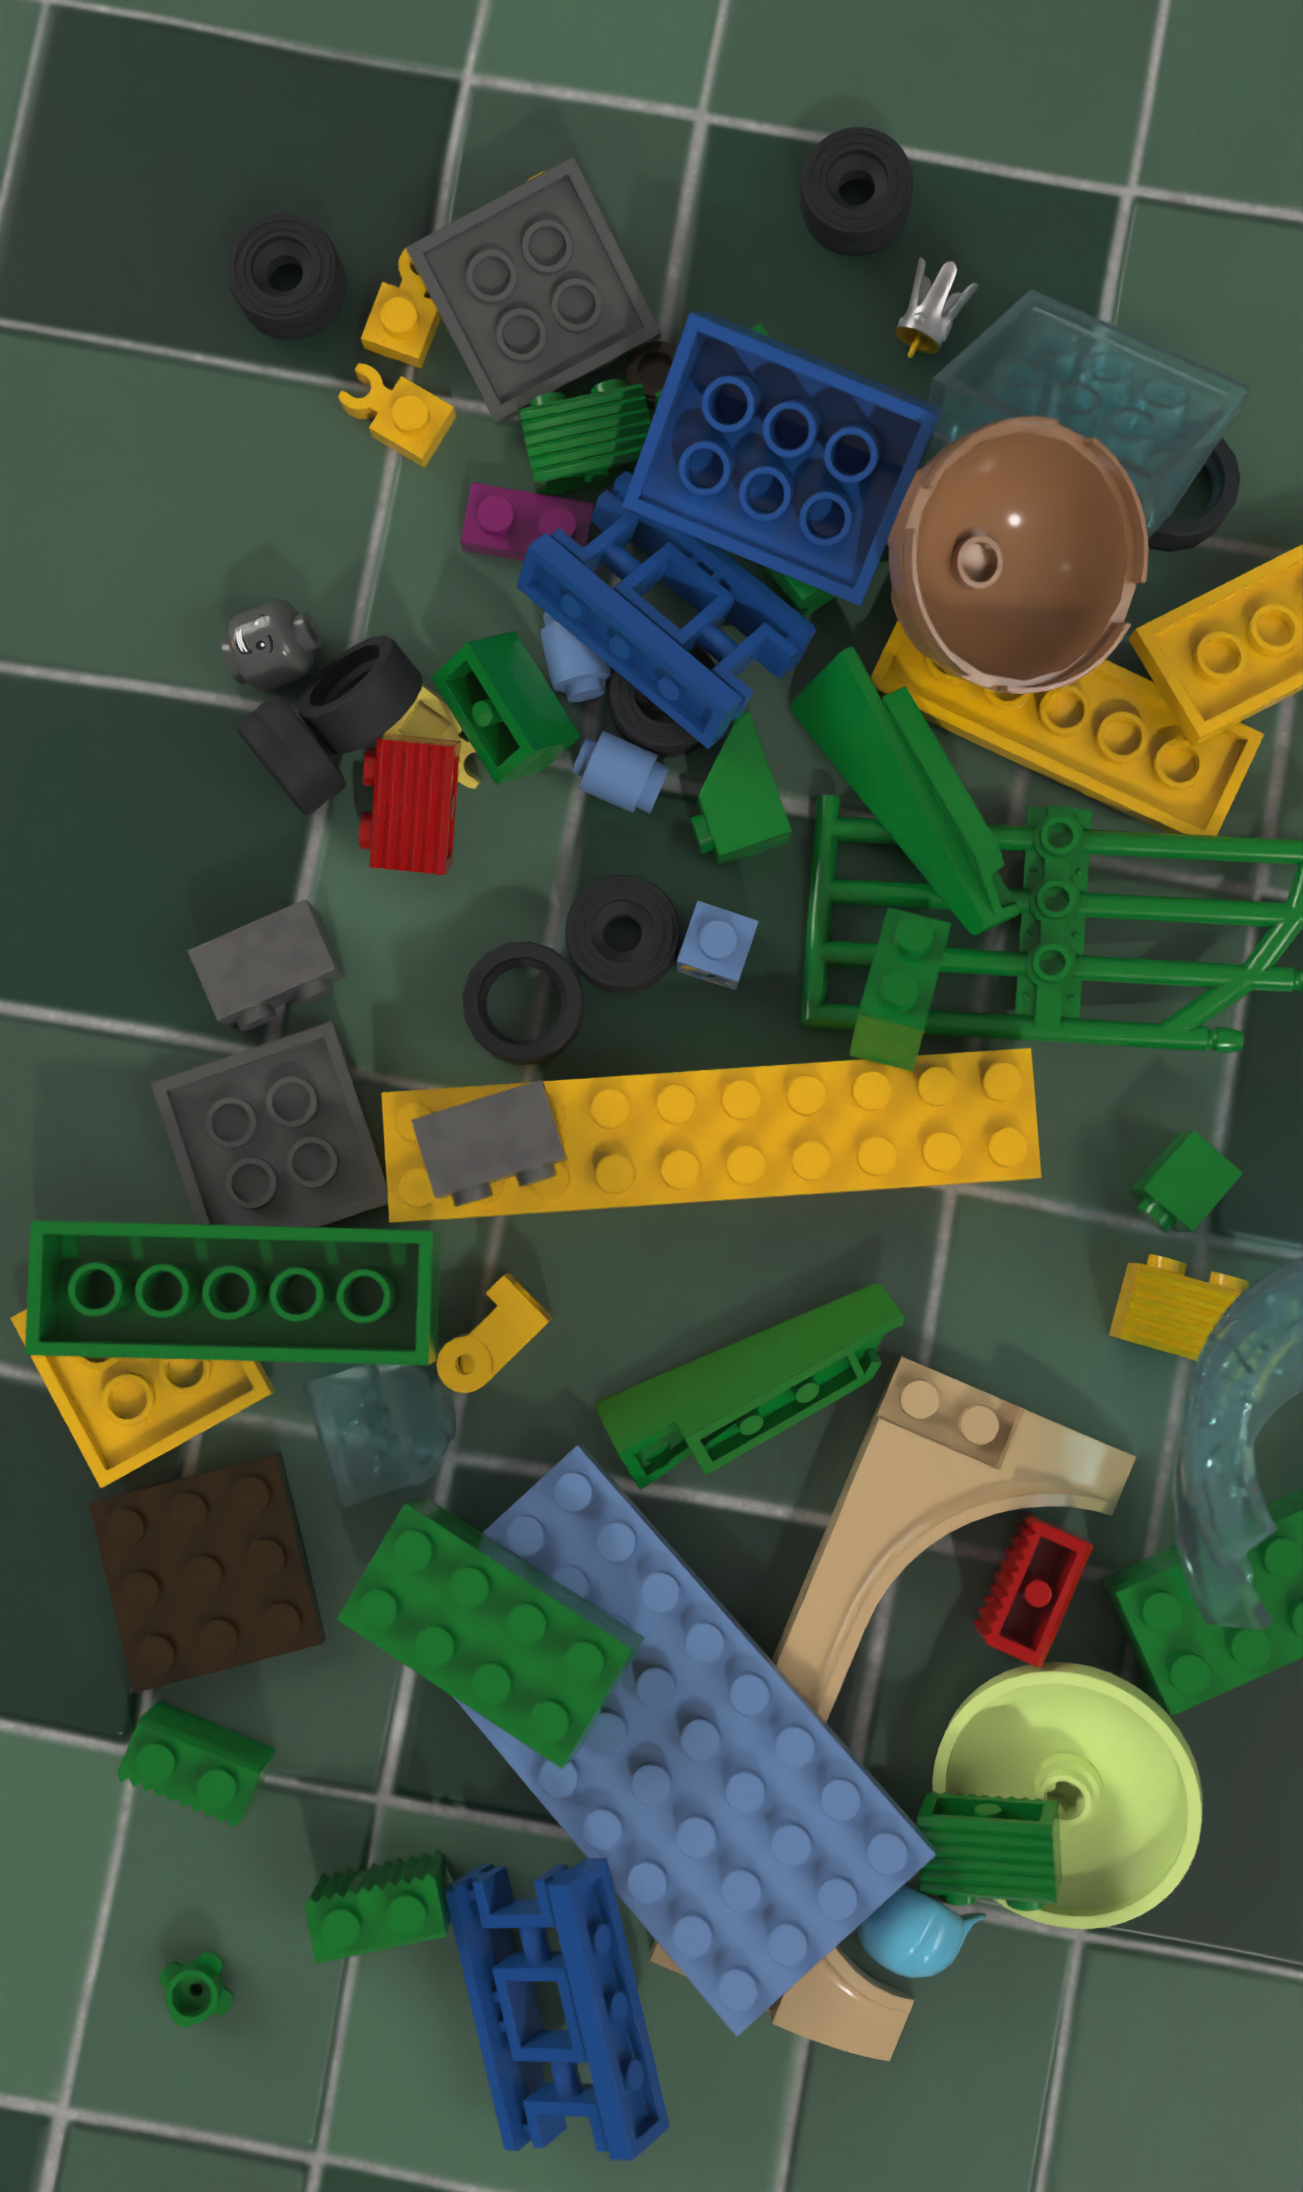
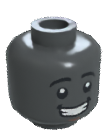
M273 599L233 616L228 624L227 636L223 637L221 646L226 664L231 674L240 684L248 683L257 691L270 692L304 679L311 674L315 667V650L321 647V637L315 621L308 612L299 614L289 602Z

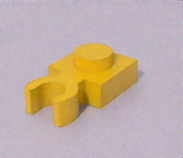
M405 248L400 255L398 263L402 279L400 287L382 282L362 333L361 341L366 350L422 369L441 317L419 275L413 272L415 267Z
M358 363L355 368L357 378L363 384L371 387L370 392L363 398H354L349 393L341 390L338 398L342 408L347 414L357 419L373 417L374 420L369 426V430L374 439L425 468L456 419L455 408L403 376L400 377L391 391L383 385L380 374L373 367Z

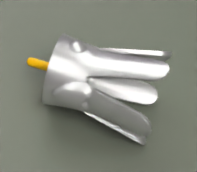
M921 257L919 258L908 310L904 317L899 320V325L895 329L897 337L911 347L908 352L909 358H913L916 350L928 354H936L940 351L942 342L946 341L953 326L954 318L979 286L976 283H972L963 293H954L946 301L957 271L956 264L953 261H948L942 266L932 285L929 278L924 276L925 260Z

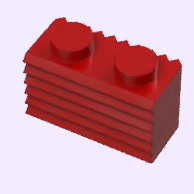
M384 734L377 738L376 748L368 747L366 749L363 764L364 786L374 787L372 812L364 811L362 813L359 846L360 849L370 850L369 867L421 872L424 874L433 873L436 875H445L452 867L461 741Z
M1024 1511L1018 1514L1021 1523L1013 1525L1016 1534L1008 1537L1011 1546L1003 1549L1006 1558L998 1561L1001 1570L993 1573L996 1582L987 1585L991 1594L982 1597L985 1606L977 1609L980 1618L972 1620L975 1630L987 1645L1042 1668L1094 1545L1069 1529L1031 1512Z

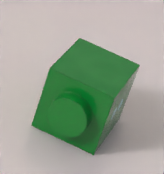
M1192 1130L1177 1133L1130 1187L1129 1191L1142 1201L1137 1206L1138 1212L1159 1230L1167 1233L1172 1227L1176 1232H1193L1240 1178L1243 1172L1197 1132Z

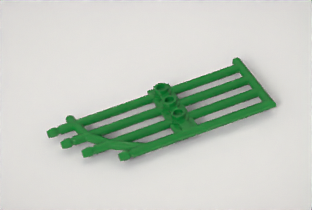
M818 795L815 798L800 1027L855 1030L860 1005L827 1003L829 966L871 968L877 943L831 941L833 904L950 909L930 884L835 879L838 842L898 844L878 819L839 817L841 798L834 795ZM1063 806L1028 807L1026 826L987 824L1000 850L1025 851L1022 889L1008 888L1013 899L1018 904L1021 914L1018 951L945 947L939 972L1017 977L1015 1015L929 1009L923 1034L1201 1052L1213 1049L1217 1053H1232L1242 1051L1244 1033L1242 1031L1228 1027H1216L1210 1030L1207 1026L1202 1025L1251 991L1291 993L1293 990H1298L1300 993H1303V968L1296 971L1293 967L1274 966L1303 929V840L1092 830V810ZM1090 855L1298 865L1286 903L1087 892ZM1086 917L1270 928L1243 964L1084 955ZM1082 981L1210 988L1161 1023L1080 1019Z

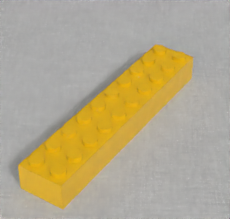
M1031 1048L919 1055L916 1058L913 1072L861 1059L542 1081L546 1087L568 1160L554 1164L557 1173L555 1177L523 1187L518 1186L516 1176L490 1184L493 1196L455 1207L452 1196L443 1199L434 1197L411 1120L532 1082L381 1092L389 1223L1042 1178Z

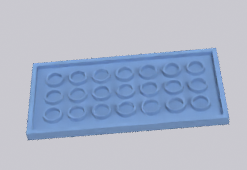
M579 1444L490 1525L483 1534L642 1635L645 1639L579 1752L563 1769L456 1698L454 1699L588 1859L607 1858L615 1892L737 2037L936 1856V1848L583 1444Z

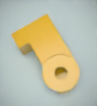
M510 1272L503 1275L486 1292L497 1307L472 1332L455 1337L446 1343L438 1354L436 1364L438 1376L444 1385L453 1391L468 1393L484 1386L553 1319L551 1314Z

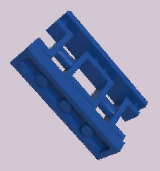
M625 471L616 479L611 493L606 490L598 497L590 521L603 532L584 548L560 528L554 531L551 536L545 532L529 545L516 587L709 749L725 734L731 720L735 721L743 714L754 692L737 676L753 661L757 660L778 679H781L787 671H792L800 663L816 633V628L799 611L787 604L757 579L751 571L739 564L720 547L622 507L633 476L629 471ZM633 541L650 557L641 563L626 551L624 547ZM602 565L622 580L613 589L594 573ZM660 580L700 612L682 629H679L641 597ZM725 620L747 637L741 644H737L718 628ZM697 645L719 662L711 671L689 653Z
M607 1858L584 1859L571 1869H568L567 1864L554 1866L533 1880L537 1898L533 1899L513 1898L506 1867H495L493 1864L478 1866L448 1885L445 1889V1895L504 2149L519 2151L531 2140L533 2148H545L567 2129L564 2116L589 2117L596 2151H609L611 2160L633 2161L670 2127ZM546 1927L557 1928L562 1951H551ZM509 1928H519L524 1951L514 1950ZM533 1981H557L568 2030H544ZM541 2062H550L554 2082H545ZM588 2062L593 2084L582 2083L578 2063Z

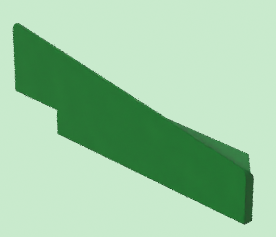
M851 646L842 650L792 700L790 704L791 713L969 934L979 935L1020 914L1018 904L1013 899L997 871L1005 865L1000 847L908 689L904 686L883 696V699H881L855 648Z
M875 1283L599 1400L595 1405V1410L617 1453L640 1490L650 1485L692 1453L706 1476L871 1381L882 1363L876 1351L880 1341L887 1332L896 1327H902L905 1318L881 1284Z

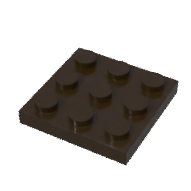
M281 1452L105 1497L89 1503L134 1693L321 1645L326 1640Z

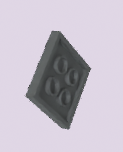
M574 156L406 247L420 279L496 426L519 415V409L530 407V402L535 397L551 392H562L629 356L642 346L661 338V331Z
M333 1021L150 1083L196 1224L325 1227L388 1205L386 1172L337 1025Z

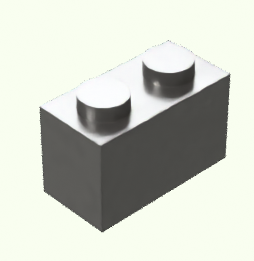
M306 899L188 950V954L217 1021L229 1027L238 1024L241 1031L256 1028L273 1020L276 1017L274 1008L297 999L299 1005H306L334 992L332 983L345 978V974L316 908Z
M541 1080L411 1120L434 1197L443 1199L452 1196L455 1207L493 1196L490 1184L516 1176L519 1187L555 1177L557 1173L554 1164L568 1160L545 1084Z

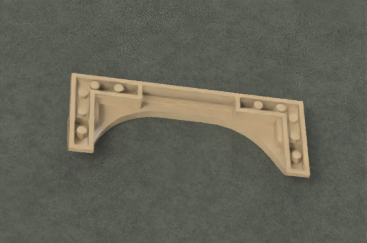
M898 1355L772 1657L773 1663L822 1719L827 1722L862 1635L877 1604L891 1583L920 1553L948 1533L968 1523L996 1513L1020 1508L1042 1506L1074 1507L1112 1516L1136 1456ZM655 1940L650 1950V1961L685 1976ZM837 1945L765 2012L770 2013L772 2024L800 2036L853 2054L890 2061L915 1999L912 1994L869 1976L854 1964Z

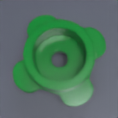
M205 1950L200 1953L196 1960L184 1964L172 1961L162 1970L160 1984L163 1988L167 1989L165 1996L166 2005L170 2012V2017L176 2025L190 2027L193 2024L206 2020L212 2013L217 2016H223L230 2010L234 2001V1994L224 1985L220 1972L223 1967V1959L217 1952ZM194 1983L200 1984L203 1988L202 1993H193L191 1985Z

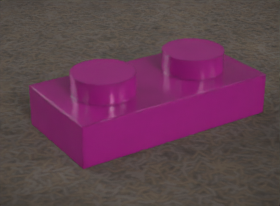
M472 482L460 543L463 551L524 561L531 543L545 532L551 536L554 531L560 528L584 548L590 543L593 526L590 520L595 506L594 503Z

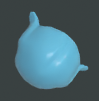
M903 1885L857 1927V1937L868 1955L887 1970L909 1978L931 1977L952 1964L973 1924L985 1919L986 1914L975 1912L958 1915L940 1902Z

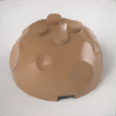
M1029 416L992 421L947 444L922 469L916 471L887 540V545L889 546L888 565L892 584V605L907 637L920 653L929 657L951 676L995 692L1028 694L1049 691L1068 685L1090 673L1113 652L1125 636L1131 624L1124 622L1136 586L1146 582L1148 534L1141 502L1130 477L1118 459L1103 443L1095 437L1086 438L1058 424V419Z

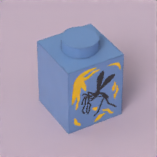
M697 900L677 959L676 971L736 991L759 921Z

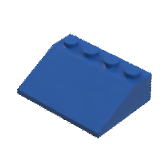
M705 310L690 312L622 507L861 606L887 547L889 534L916 471L920 469L944 409Z

